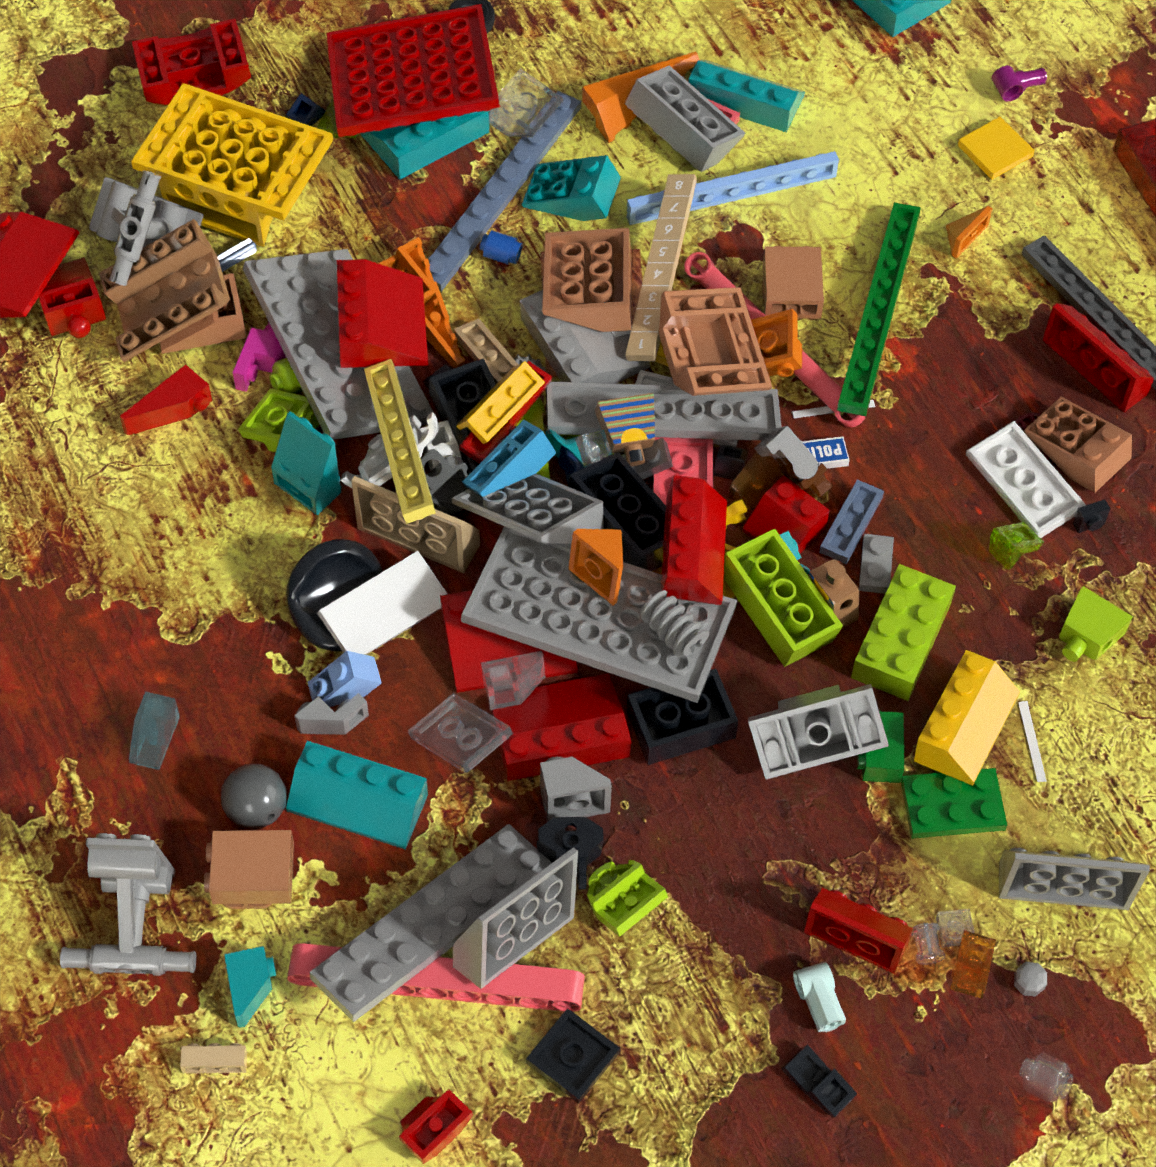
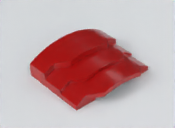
M235 18L212 23L210 27L184 36L158 38V36L132 41L140 80L147 102L169 105L183 83L223 96L240 87L251 78L249 64Z

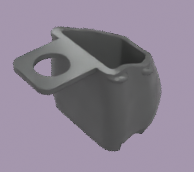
M431 449L421 458L423 469L425 463L431 459H436L440 462L427 475L425 473L434 508L448 515H457L463 508L452 504V498L469 489L464 486L462 481L471 472L459 456L450 455L444 458L436 449Z

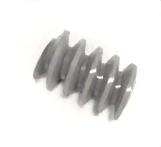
M666 590L658 592L643 606L641 619L649 624L652 631L657 632V636L661 640H665L667 647L672 648L676 656L684 657L695 653L708 639L709 631L702 630L699 632L702 626L699 621L691 623L693 620L691 613L683 615L685 607L682 604L675 606L677 602L675 596L666 598Z

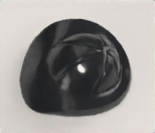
M335 539L315 546L303 555L294 566L286 589L287 605L294 624L301 634L313 645L325 650L342 651L317 613L320 609L383 572L380 562L372 551L356 541Z

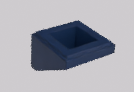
M300 93L286 115L294 121L312 126L327 111Z

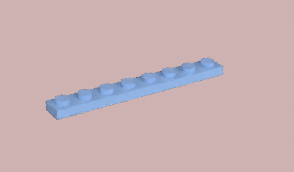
M835 151L822 153L813 157L796 159L787 163L770 165L757 170L744 171L739 174L696 183L690 211L835 178L839 158ZM664 190L627 199V219L629 224L634 225L658 219Z

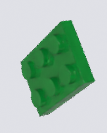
M996 768L981 769L973 786L943 773L902 776L901 786L911 839L1006 830L1007 820Z

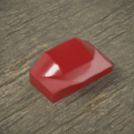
M450 1089L438 1097L426 1096L400 1121L402 1133L399 1135V1139L424 1164L436 1157L462 1132L473 1117V1112Z

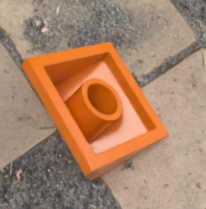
M576 529L572 535L568 570L613 606L618 601L623 570L622 530Z

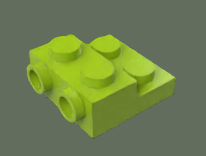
M270 388L238 428V431L243 438L263 442L268 451L276 452L286 416L290 411L299 418H306L313 428H317L320 424L306 396Z

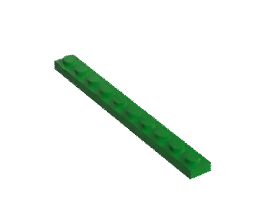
M895 202L893 204L837 411L861 416L867 415L918 225L921 207Z

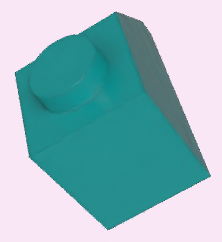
M264 946L224 954L238 1028L247 1025L273 989L271 977L277 976L273 956H266Z

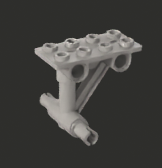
M143 170L138 189L112 178L105 177L89 229L97 232L96 235L117 242L114 249V255L117 257L109 277L111 282L116 281V284L127 286L133 262L139 260L143 247L193 219L201 226L202 213L155 196L159 180L161 179V176L158 174L155 175L153 172Z
M107 833L97 834L96 838H86V846L89 848L87 864L89 877L101 878L102 892L117 893L118 945L95 944L91 949L62 947L60 954L61 968H89L94 974L110 972L161 976L166 971L194 973L196 969L195 951L174 952L167 951L163 946H141L145 904L149 903L150 894L170 893L172 877H175L176 871L155 841L150 840V837L140 834L130 835V839H117L116 835Z

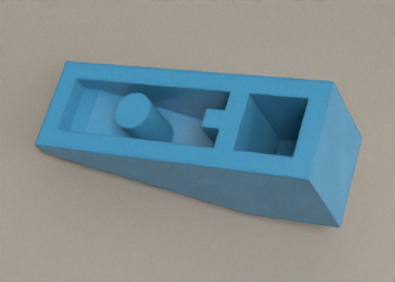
M523 420L462 483L480 496H486L536 474L556 454V451L541 429Z

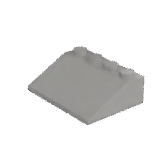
M543 290L519 300L522 322L561 382L617 384L638 374L640 370L650 368L648 361L627 360L625 354L630 334L615 337L612 332H601L543 315Z
M538 474L529 476L483 497L471 489H467L452 498V504L540 542L571 544L573 531L576 529H604L603 501Z
M574 847L478 917L453 944V967L482 989L574 918L578 850Z
M1012 848L1004 850L999 862V899L1129 910L1150 868L1148 864L1125 861L1121 857L1102 859L1092 858L1088 854L1068 856L1060 855L1055 851L1035 853L1027 852L1023 848Z

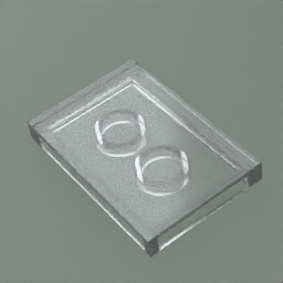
M455 693L451 694L408 730L411 739L465 773H468L513 734L509 725Z

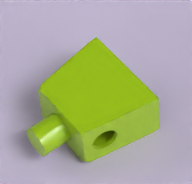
M1083 586L1059 636L1063 642L1067 643L1062 650L1063 655L1073 662L1078 661L1082 654L1092 660H1097L1125 635L1133 616Z

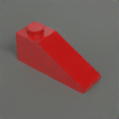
M185 364L120 415L124 433L129 436L193 417L199 411L205 410L212 401L209 384Z

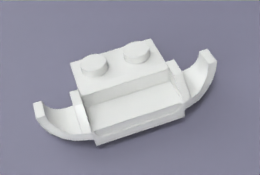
M434 412L428 414L426 420L428 429L423 433L420 431L422 423L417 417L413 415L409 418L420 458L424 447L435 438L438 430V421ZM381 434L374 437L368 443L369 448L366 457L360 462L358 467L361 475H353L348 471L342 474L340 481L346 486L352 488L351 480L354 476L378 486L392 478Z

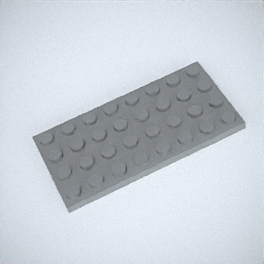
M348 249L245 261L243 271L323 432L328 434L333 440L379 433L380 428L364 371L367 367L340 368L337 260H352ZM395 366L409 418L415 415L422 423L421 426L428 425L426 420L428 414L433 412L414 374L409 366Z
M504 526L461 616V622L698 703L736 608L737 600L723 596L722 604L715 605L677 599L675 606L682 604L685 607L683 615L691 613L693 615L691 623L695 621L701 623L702 626L699 632L708 630L710 633L706 642L695 653L678 657L674 654L672 648L667 647L665 640H661L657 636V632L652 631L649 624L641 619V611L645 603L661 591V574L623 562L618 601L613 606L568 570L571 544L540 542Z

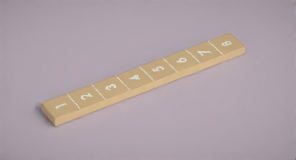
M668 174L625 354L628 361L656 360L660 343L661 294L663 291H672L697 182L695 174Z

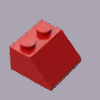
M783 476L763 495L742 531L752 539L773 529H776L779 535L789 531L792 538L797 542L798 551L801 553L826 529L830 510L786 476Z

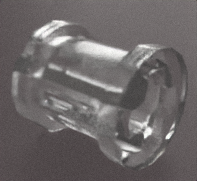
M922 923L914 926L911 936L915 938L918 952L915 955L916 962L927 965L938 963L945 959V952L940 949L938 939L940 926L936 923Z

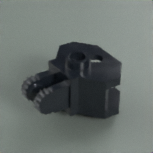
M554 817L538 829L536 849L552 863L573 847L578 850L576 884L578 889H586L587 865L601 856L604 841L603 828L587 817ZM567 826H574L576 830L565 831V828Z

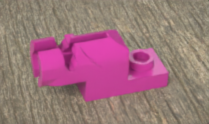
M270 323L267 324L264 330L251 328L233 370L236 390L247 392L251 381L254 382L256 380L258 370L272 373L273 364L286 357Z

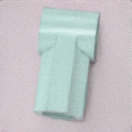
M824 961L794 971L793 978L797 992L802 1000H806L818 1032H829L845 1024L846 1018L835 994V982L827 962Z

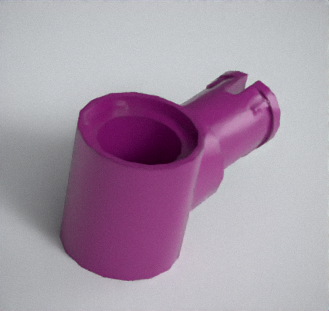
M1008 65L997 69L993 73L991 80L1002 99L1009 102L1019 98L1028 87L1046 84L1047 73L1044 68L1024 72L1022 70L1014 71L1012 66Z

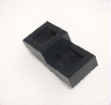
M809 1045L803 1046L781 1068L814 1103L832 1118L836 1117L857 1095L855 1090L835 1068L830 1070Z

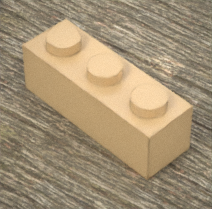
M191 1043L181 1047L180 1068L183 1074L246 1073L247 1050L245 1045L242 1046L240 1043H231L230 1046H221L218 1043L200 1046L199 1044Z

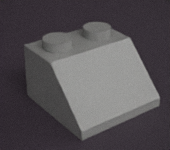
M557 756L540 763V792L547 822L554 817H590L610 813L612 784L609 778L573 757L563 758Z

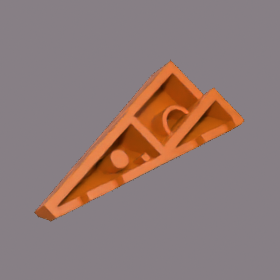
M695 51L583 86L582 102L595 117L596 127L607 142H612L615 139V135L623 128L627 129L631 125V121L637 117L625 105L637 79L667 66H671L685 78L686 73L696 66L699 60L698 54Z
M418 237L398 247L395 255L378 264L423 278L426 339L455 369L465 363V359L459 351L456 334L451 329L448 312L437 282L433 280L429 260L425 258L422 249V241Z

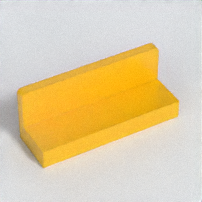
M526 361L516 365L456 427L459 430L468 427L483 444L487 443L545 382Z

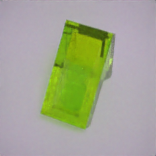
M1024 522L994 528L991 532L989 552L1007 570H1010L1023 554L1038 551L1044 541Z

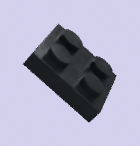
M567 1008L527 1056L526 1064L579 1104L619 1055L621 1048Z

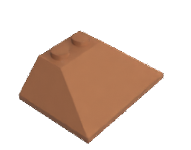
M740 287L663 291L661 294L659 337L674 385L692 396L771 390L772 384Z

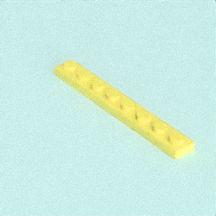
M392 359L364 369L402 515L406 524L435 514V508Z

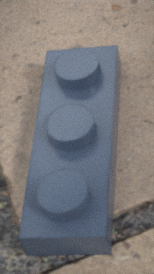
M857 480L822 542L819 553L847 564L879 506L884 491Z

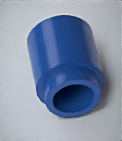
M493 230L490 231L489 235L484 234L480 244L483 257L507 265L510 263L517 264L523 247V243L518 242L517 238Z

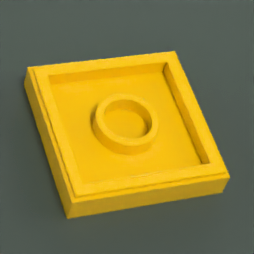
M1000 116L960 138L957 145L991 180L1030 159L1035 151Z

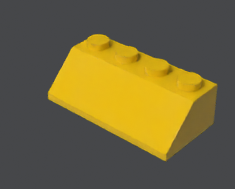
M965 651L918 738L914 762L973 786L1020 694L1019 689L995 661L971 651Z

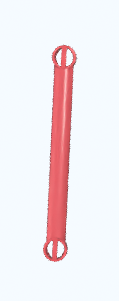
M704 252L693 253L686 259L684 265L685 272L691 280L700 283L705 289L736 287L714 266L710 257ZM707 260V270H705L697 261ZM692 265L701 273V275H693L691 273ZM743 294L750 319L766 316ZM802 350V369L794 370V374L835 413V416L842 425L850 428L860 425L865 416L847 413L853 420L841 418V411H837L842 387Z

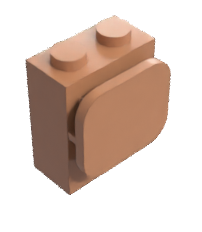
M765 246L762 280L765 315L794 309L798 318L821 319L824 304L821 247Z
M213 831L212 843H207L206 861L211 862L210 873H205L204 891L210 894L212 904H222L228 909H264L272 904H290L292 899L294 858L292 831Z

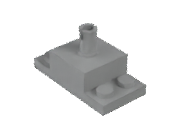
M871 684L841 692L839 685L831 686L778 701V710L748 717V723L765 779L889 746Z

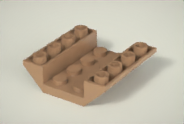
M194 219L143 247L139 260L133 262L127 286L116 284V281H109L114 264L99 272L104 294L117 304L124 333L115 338L120 358L123 362L217 311L230 300L219 259Z

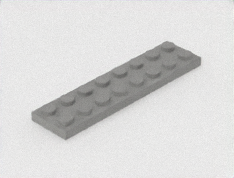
M550 382L546 387L547 434H551L549 430L552 429L557 434L604 436L595 414L598 401L649 393L654 394L655 437L763 440L775 428L782 427L778 389L692 396L681 388L670 385Z
M508 824L311 970L310 979L355 1022L452 948L456 940L462 936L478 917L552 864V862L538 852L529 841Z

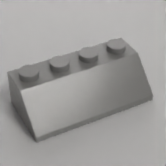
M671 66L637 79L625 103L637 117L641 118L656 134L660 135L675 151L679 152L700 172L717 165L745 135V132Z

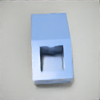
M346 651L307 683L312 701L319 696L331 707L341 704L346 699H352L358 693L364 698L382 682L375 657Z

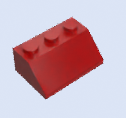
M822 888L812 902L804 933L895 974L914 928L909 927L900 918H889L878 913L871 905L865 903L858 904L851 901L840 891H829Z

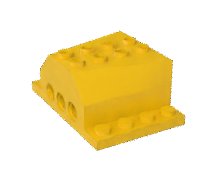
M183 83L131 163L132 168L141 172L146 170L155 173V175H160L159 186L162 198L202 213L201 226L241 240L251 238L255 245L264 247L273 218L285 220L333 142V135L330 132Z

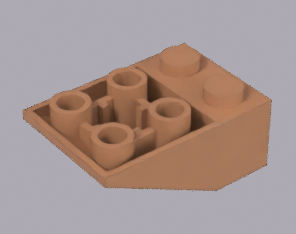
M234 273L223 275L230 300L217 311L161 341L160 348L162 354L246 339Z
M1060 397L1024 430V433L1072 481L1094 493L1132 458V434L1063 397Z

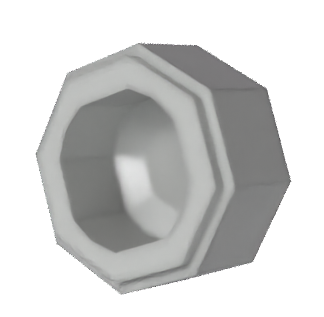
M1025 962L1016 969L1014 986L1022 995L1036 997L1045 989L1047 985V972L1039 963Z

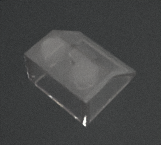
M520 68L499 92L500 108L489 110V124L506 136L533 138L563 103L564 98Z

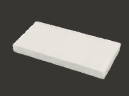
M1015 421L966 451V456L1037 540L1075 517L1078 508L1086 506Z
M419 551L320 609L317 614L343 653L351 651L367 655L440 610V595H446L447 592Z

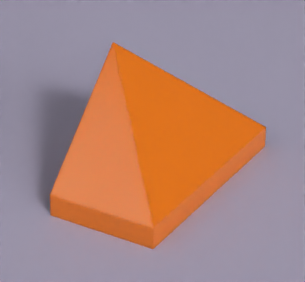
M986 206L946 225L951 254L954 258L957 259L988 227L993 208Z

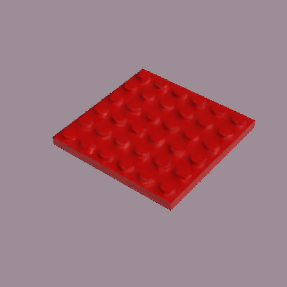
M481 4L326 33L336 127L339 137L354 136L365 132L381 131L392 127L408 126L419 122L435 121L441 118L462 116L468 113L500 108Z

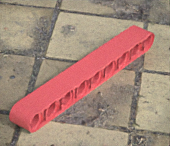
M301 943L293 945L287 980L297 985L318 987L310 979V971L342 947ZM438 957L391 994L564 1012L568 1008L575 1012L579 1011L582 1007L585 976L575 970L513 964L480 989L453 967V958Z

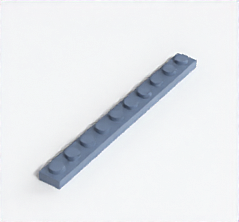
M557 91L428 259L430 271L434 282H437L441 292L534 171L536 165L541 162L581 109L580 100Z

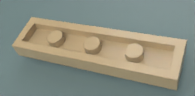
M480 319L454 329L458 342L474 361L484 358L496 384L513 367L518 365Z

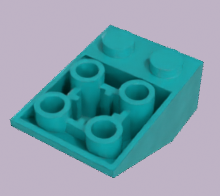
M607 155L537 164L522 206L580 221L606 219L621 176Z
M291 411L286 416L271 466L274 484L318 515L341 493L336 445L328 434H321L313 428L306 418H299Z

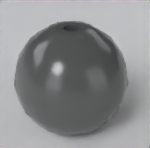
M254 763L245 764L235 769L225 779L221 787V806L229 820L237 826L253 830L262 829L274 823L282 814L286 806V787L279 774L270 767Z

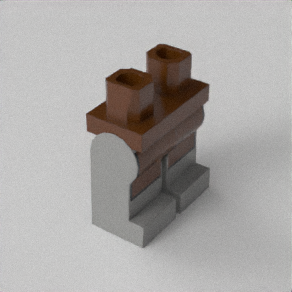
M788 426L775 428L754 448L761 457L771 455L781 466L782 474L813 498L822 497L832 487V484L823 475L828 469L823 463L817 462L812 453Z

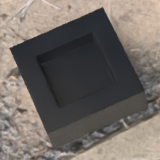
M1105 499L1078 508L1073 522L1075 529L1078 533L1086 530H1098L1105 524L1111 508Z

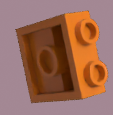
M794 309L751 319L769 377L774 375L789 377L794 374V370L802 369V344L798 340V315Z

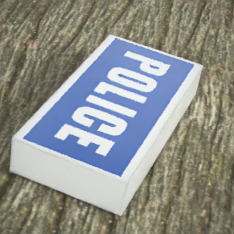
M843 436L802 441L816 458L817 462L823 463L827 469L849 466L850 460Z

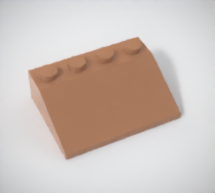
M629 228L545 233L543 315L601 332L631 330L632 251Z

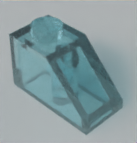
M145 691L134 720L129 763L160 770L180 718L175 698Z

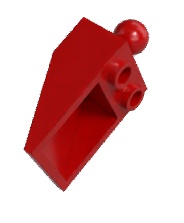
M85 257L60 264L38 298L51 336L69 332L75 338H84L89 334L91 324L107 320L101 299Z

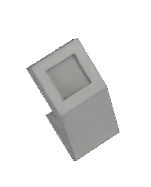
M358 693L352 699L344 700L338 706L336 712L318 696L312 702L304 703L294 716L297 730L301 734L346 735L368 717L369 713L367 701Z

